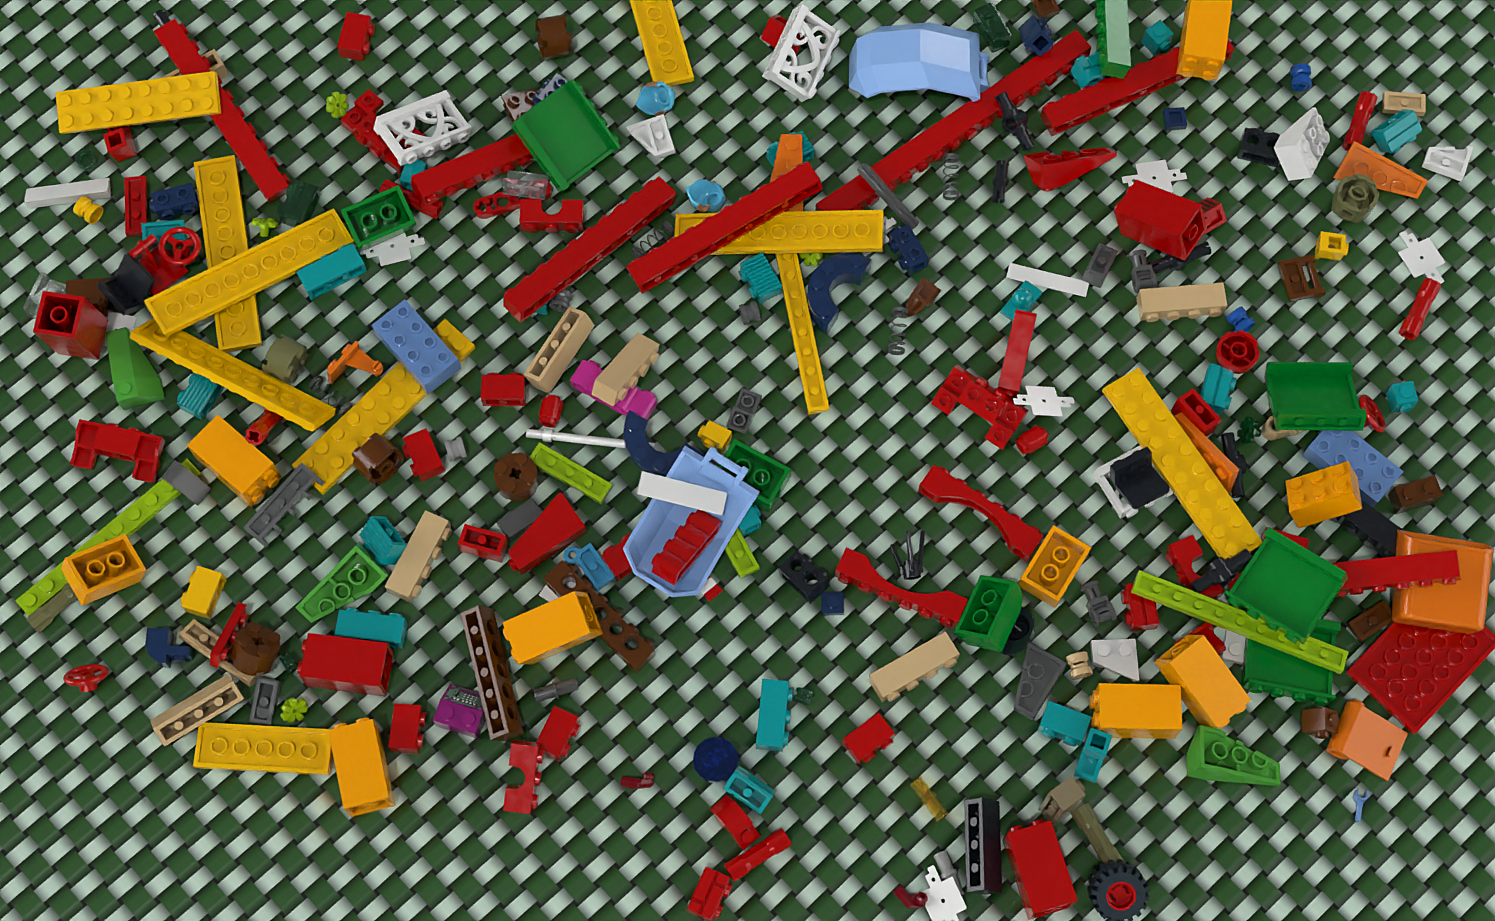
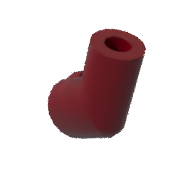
M648 772L643 773L642 779L622 776L620 785L621 787L631 789L651 788L654 785L653 780L655 776Z
M902 885L893 891L895 896L907 908H922L928 901V897L924 892L909 894Z

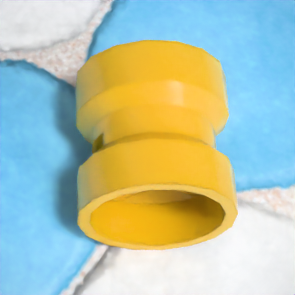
M83 196L75 203L73 212L79 217H84L85 221L89 224H95L103 215V207L96 203L93 204L90 198Z

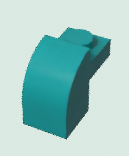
M1090 728L1073 776L1092 783L1097 781L1102 762L1106 757L1113 735Z

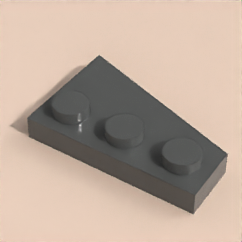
M1029 642L1015 698L1014 710L1034 720L1065 670L1067 663Z

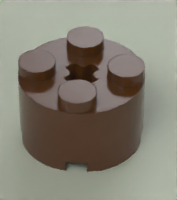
M565 15L535 20V32L538 31L537 43L541 57L544 60L571 54L570 44H572L570 32L565 30L567 26Z
M378 433L372 434L362 447L356 448L352 453L354 468L372 485H376L375 482L382 484L394 476L399 469L397 466L399 460L403 462L404 458L403 454L385 436Z
M519 452L505 455L494 466V480L502 497L514 502H523L535 494L539 485L537 468L533 460L524 453Z
M251 622L246 627L241 628L236 635L230 658L234 661V667L240 672L251 676H256V673L263 672V675L269 673L274 667L280 649V635L266 627L260 626L256 622Z

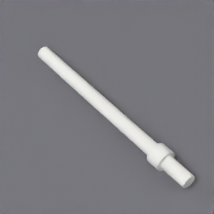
M527 429L526 437L543 439L544 442L555 440L625 448L623 439L553 432V429H544V431ZM649 442V444L655 449V443Z

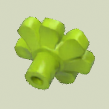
M332 92V96L327 97L326 111L332 112L333 118L343 117L347 114L346 110H344L349 107L348 102H345L347 96L339 94V92Z
M265 218L252 219V225L260 228V236L268 237L269 229L279 225L273 218H268L267 220Z
M799 253L801 259L805 258L804 264L806 266L811 264L813 266L819 265V260L823 257L822 253Z
M295 697L287 699L281 707L283 713L280 716L283 721L293 723L295 718L301 721L304 718L302 713L308 710L306 701L303 698L296 700Z

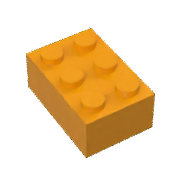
M1349 461L1286 481L1289 513L1298 528L1362 509L1358 477Z
M1053 525L1021 576L1018 585L1023 590L1056 608L1092 547Z
M123 534L66 557L61 571L83 606L141 582L146 568L126 534Z

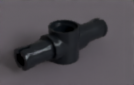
M1006 91L995 96L994 98L1003 112V129L1007 133L1016 136L1023 151L1034 147L1035 143L1027 131V114L1023 110L1014 107Z
M1206 241L1196 245L1186 260H1178L1175 256L1166 254L1165 257L1149 262L1148 265H1152L1155 274L1167 269L1181 271L1186 268L1187 264L1194 262L1195 259L1210 255L1212 252L1211 247Z
M1224 433L1221 435L1223 454L1240 469L1231 490L1232 498H1241L1245 496L1242 481L1246 473L1245 457L1237 451L1234 433Z
M1245 548L1231 558L1227 557L1224 559L1220 557L1214 560L1207 567L1206 574L1190 584L1192 590L1200 594L1212 585L1216 586L1219 584L1224 586L1236 577L1238 569L1250 562L1252 559L1251 553Z

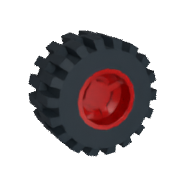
M1117 859V863H1114L1113 860H1107V865L1099 864L1100 869L1092 871L1094 877H1089L1088 883L1090 886H1087L1090 901L1097 913L1099 912L1102 918H1108L1109 921H1115L1116 919L1117 921H1124V919L1133 921L1132 917L1134 915L1139 917L1141 915L1140 910L1146 909L1147 904L1145 901H1149L1150 897L1147 893L1149 892V887L1136 866L1133 867L1132 863L1128 861L1124 863L1121 859Z

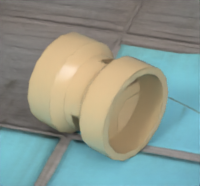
M1077 652L1066 657V662L1071 668L1070 676L1072 680L1086 678L1093 674L1092 668L1088 666L1087 661L1089 657L1087 652Z

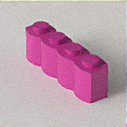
M582 360L570 379V384L573 388L607 405L620 414L627 416L629 410L648 420L657 405L653 393L648 390H638L637 386H635L633 389L630 388L623 401L619 400L613 407L592 395L595 379L603 370L600 369L599 364L592 360H589V362Z

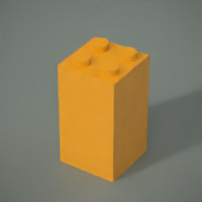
M1188 0L1184 12L1176 74L1184 77H1199L1208 81L1218 79L1225 61L1233 0Z
M218 414L187 444L195 458L250 507L260 503L265 496L264 494L270 488L272 489L277 486L282 477L269 458L253 444H249L245 437Z
M573 591L502 622L504 626L503 634L506 640L510 641L512 647L511 655L518 664L533 665L603 634L588 593Z
M1186 635L1154 661L1170 685H1181V700L1200 725L1222 728L1230 722V717L1243 712L1247 708L1246 704L1251 701L1250 697L1204 635Z
M1099 683L1089 697V707L1093 709L1090 728L1113 735L1112 738L1175 739L1182 731L1181 685Z
M360 718L354 724L340 723L334 725V728L329 729L328 732L344 810L351 817L394 807L395 801L381 733L373 719L369 720V718Z

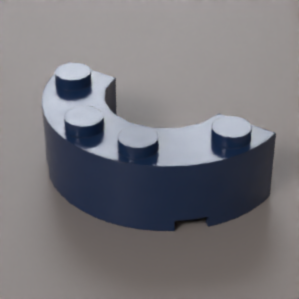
M839 254L822 262L813 272L809 280L807 292L809 313L814 324L826 335L837 321L839 308L832 303L829 297L831 291L843 283H853L860 286L871 270L872 259L859 254Z
M629 410L624 423L623 441L629 458L640 470L666 477L684 446L704 456V453L687 443L673 453H662L655 450L646 438L648 420Z

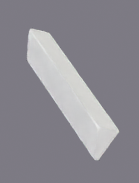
M110 178L26 189L24 201L28 209L74 203L83 196H87L91 200L111 198Z
M644 471L641 473L637 488V494L718 515H723L727 492Z

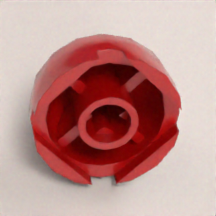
M1245 331L1227 332L1221 337L1216 347L1218 364L1234 374L1248 372L1255 366L1260 356L1257 340Z

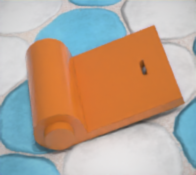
M1353 699L1346 702L1339 718L1338 734L1332 735L1326 751L1337 758L1350 759L1383 780L1388 781L1408 733L1367 709L1363 702Z

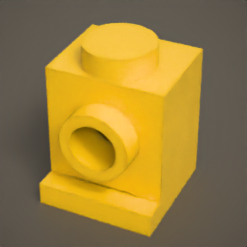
M1321 231L1316 239L1315 259L1326 258L1341 261L1342 257L1347 255L1349 244L1346 243V235Z
M709 420L706 426H701L697 436L701 438L704 446L707 448L712 446L718 450L719 454L723 455L732 439V431Z

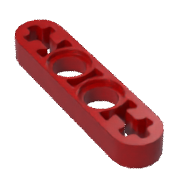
M538 180L479 198L474 202V213L480 219H487L520 209V200L517 199V195L521 192L529 195L527 199L546 201L552 195L551 185L546 180ZM541 187H543V188L545 189V193H543V194L541 193V191H540V189H539V188H541ZM531 190H533L535 197H532ZM501 198H505L509 201L508 204L504 207H501L497 204L498 200ZM491 202L494 203L495 209H492ZM484 205L486 211L482 212L480 206Z

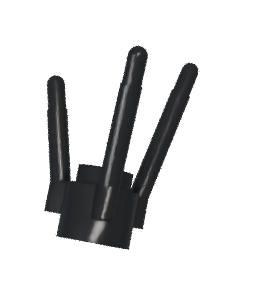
M924 530L920 533L918 563L916 559H913L909 531L905 532L908 560L904 561V565H902L894 545H890L899 569V575H903L904 580L918 579L921 577V573H923Z

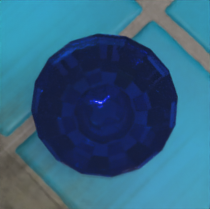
M712 737L705 739L697 746L694 751L693 765L695 772L701 779L708 783L718 784L727 781L737 768L738 756L736 749L729 741L723 738Z

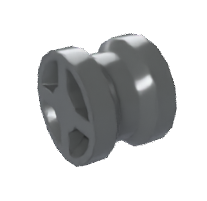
M562 290L553 297L549 307L554 311L565 313L570 306L569 302L573 300V294L567 290Z
M752 301L749 305H739L744 325L749 324L753 320L755 322L761 321L756 301Z

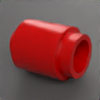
M550 394L548 397H543L538 416L540 425L555 428L556 424L559 423L564 404L559 396Z
M1035 425L1019 435L1015 443L1023 455L1031 454L1046 445L1049 436L1043 427Z

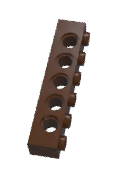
M563 560L559 562L543 578L545 585L558 598L573 591L588 593L595 614L600 611L607 614L604 619H598L603 632L598 637L637 674L655 657V646L647 638L643 640L638 635L639 630L632 623L627 624L623 620V614L617 608L612 609L607 604L609 601L603 594L599 593L597 595L592 590L593 585L586 578L581 579L577 575V569L571 563L566 564ZM568 582L576 583L573 589H566L564 587ZM615 626L622 628V631L617 635L610 632ZM633 641L638 645L635 649L629 650L626 648L628 642Z
M478 605L461 613L490 740L508 741L524 733L494 609Z

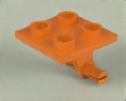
M357 341L352 345L349 343L342 350L341 353L343 355L339 360L334 359L327 367L329 370L327 372L328 383L331 385L348 366L372 373L376 377L380 376L383 372L381 362L374 361L359 349Z

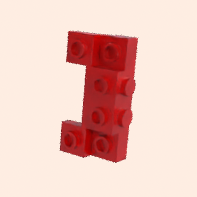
M368 89L354 101L355 106L340 119L341 124L355 136L359 144L362 146L366 145L376 158L380 157L401 174L404 165L400 166L397 158L385 141L374 131L377 117L375 114L384 105V102ZM414 127L412 133L424 136L419 130H417ZM390 130V132L393 134V136H394L395 139H396V137H397L398 135H396L394 132H392V131ZM402 139L399 142L400 146L404 150L412 147V145H407L405 147V139Z
M959 365L954 366L931 404L947 415L951 414L958 402L993 424L985 439L1003 450L1029 410L1021 405L1014 404V401L1007 397L1006 392L999 388L991 387L986 379L974 376Z
M79 419L75 431V445L70 464L74 467L93 470L98 455L135 462L132 478L155 484L161 465L159 459L165 440L161 436L142 433L141 430L132 427L123 429L114 423L104 425Z

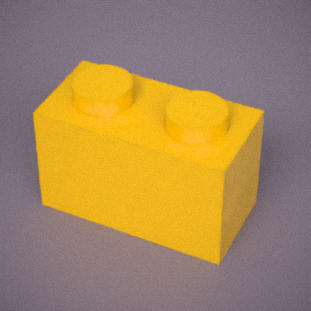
M197 566L196 570L190 575V585L187 592L185 591L181 597V607L188 613L211 620L227 579L220 572Z

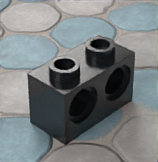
M1245 127L1241 136L1237 158L1277 168L1280 161L1275 150H1271L1268 146L1274 148L1280 135L1274 132H1263L1257 128Z
M796 550L778 566L780 577L811 604L829 587L828 575L822 568L819 567L817 569L812 565V560L806 554L802 555ZM795 567H802L799 571H793ZM811 580L817 581L813 585L808 584V582H810Z

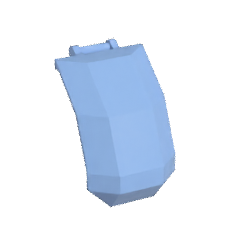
M930 22L881 26L857 38L849 54V88L866 98L884 92L932 89L968 97L974 102L980 100V92L982 93L990 87V83L987 81L989 55L980 52L979 34Z
M684 446L666 475L668 478L727 492L723 515L707 512L722 521L719 532L707 545L702 554L696 558L695 562L684 573L677 584L672 585L652 573L653 565L651 562L656 553L663 551L667 540L674 538L678 527L686 524L685 522L691 512L695 513L698 509L652 498L623 547L633 573L671 597L700 594L726 545L759 494L758 490L742 481L749 469L745 466L740 467L716 452L717 449L712 446L704 457ZM711 459L716 461L717 463L721 464L733 473L737 474L736 477L730 475L729 473L725 472L724 470H722L721 468L717 467L709 461Z

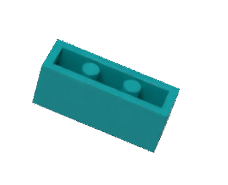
M352 243L340 247L338 251L330 255L322 256L318 261L304 266L296 273L308 296L313 300L367 272Z
M346 608V610H339L334 636L388 643L390 647L403 649L408 623L401 614L390 613L387 616L373 610L363 613L355 608Z
M762 679L756 749L783 752V745L788 746L789 732H785V723L790 724L791 710H787V701L792 702L793 688H789V681Z

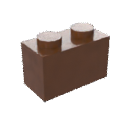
M1435 475L1396 486L1388 494L1395 515L1435 504L1443 496Z

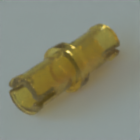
M919 777L910 784V787L913 788L922 800L920 802L922 806L925 805L936 821H939L948 814L936 798L937 794L930 790L922 777Z

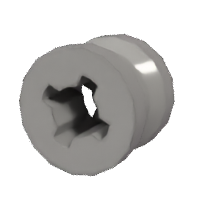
M461 436L457 437L454 441H444L450 462L454 461L457 457H467Z

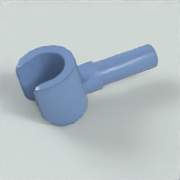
M1358 788L1353 794V800L1356 803L1355 821L1361 822L1363 803L1368 799L1369 792L1366 790L1364 798H1361L1358 795Z

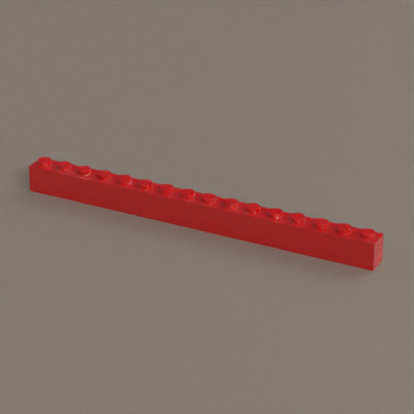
M1077 30L1073 31L1055 43L1047 53H1043L1041 56L1037 55L980 93V100L974 102L970 100L871 166V168L893 192L896 186L901 183H907L915 173L923 172L930 163L941 160L945 153L950 150H956L963 141L975 137L979 130L982 128L987 129L993 124L994 120L999 117L1003 118V112L994 98L995 96L1006 91L1014 107L1021 106L1031 95L1036 96L1043 87L1054 84L1058 77L1070 73L1077 58L1083 55L1089 57L1091 51L1090 44ZM859 174L816 203L815 211L863 210L866 206H872L877 203L880 196Z

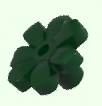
M1249 416L1245 418V421L1241 422V430L1237 431V436L1241 437L1243 444L1253 443L1254 437H1260L1262 433L1261 429L1256 428L1258 421Z

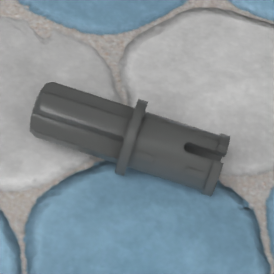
M572 678L559 683L553 681L552 684L535 688L533 691L538 703L554 697L558 699L559 695L577 691L579 686L576 678Z

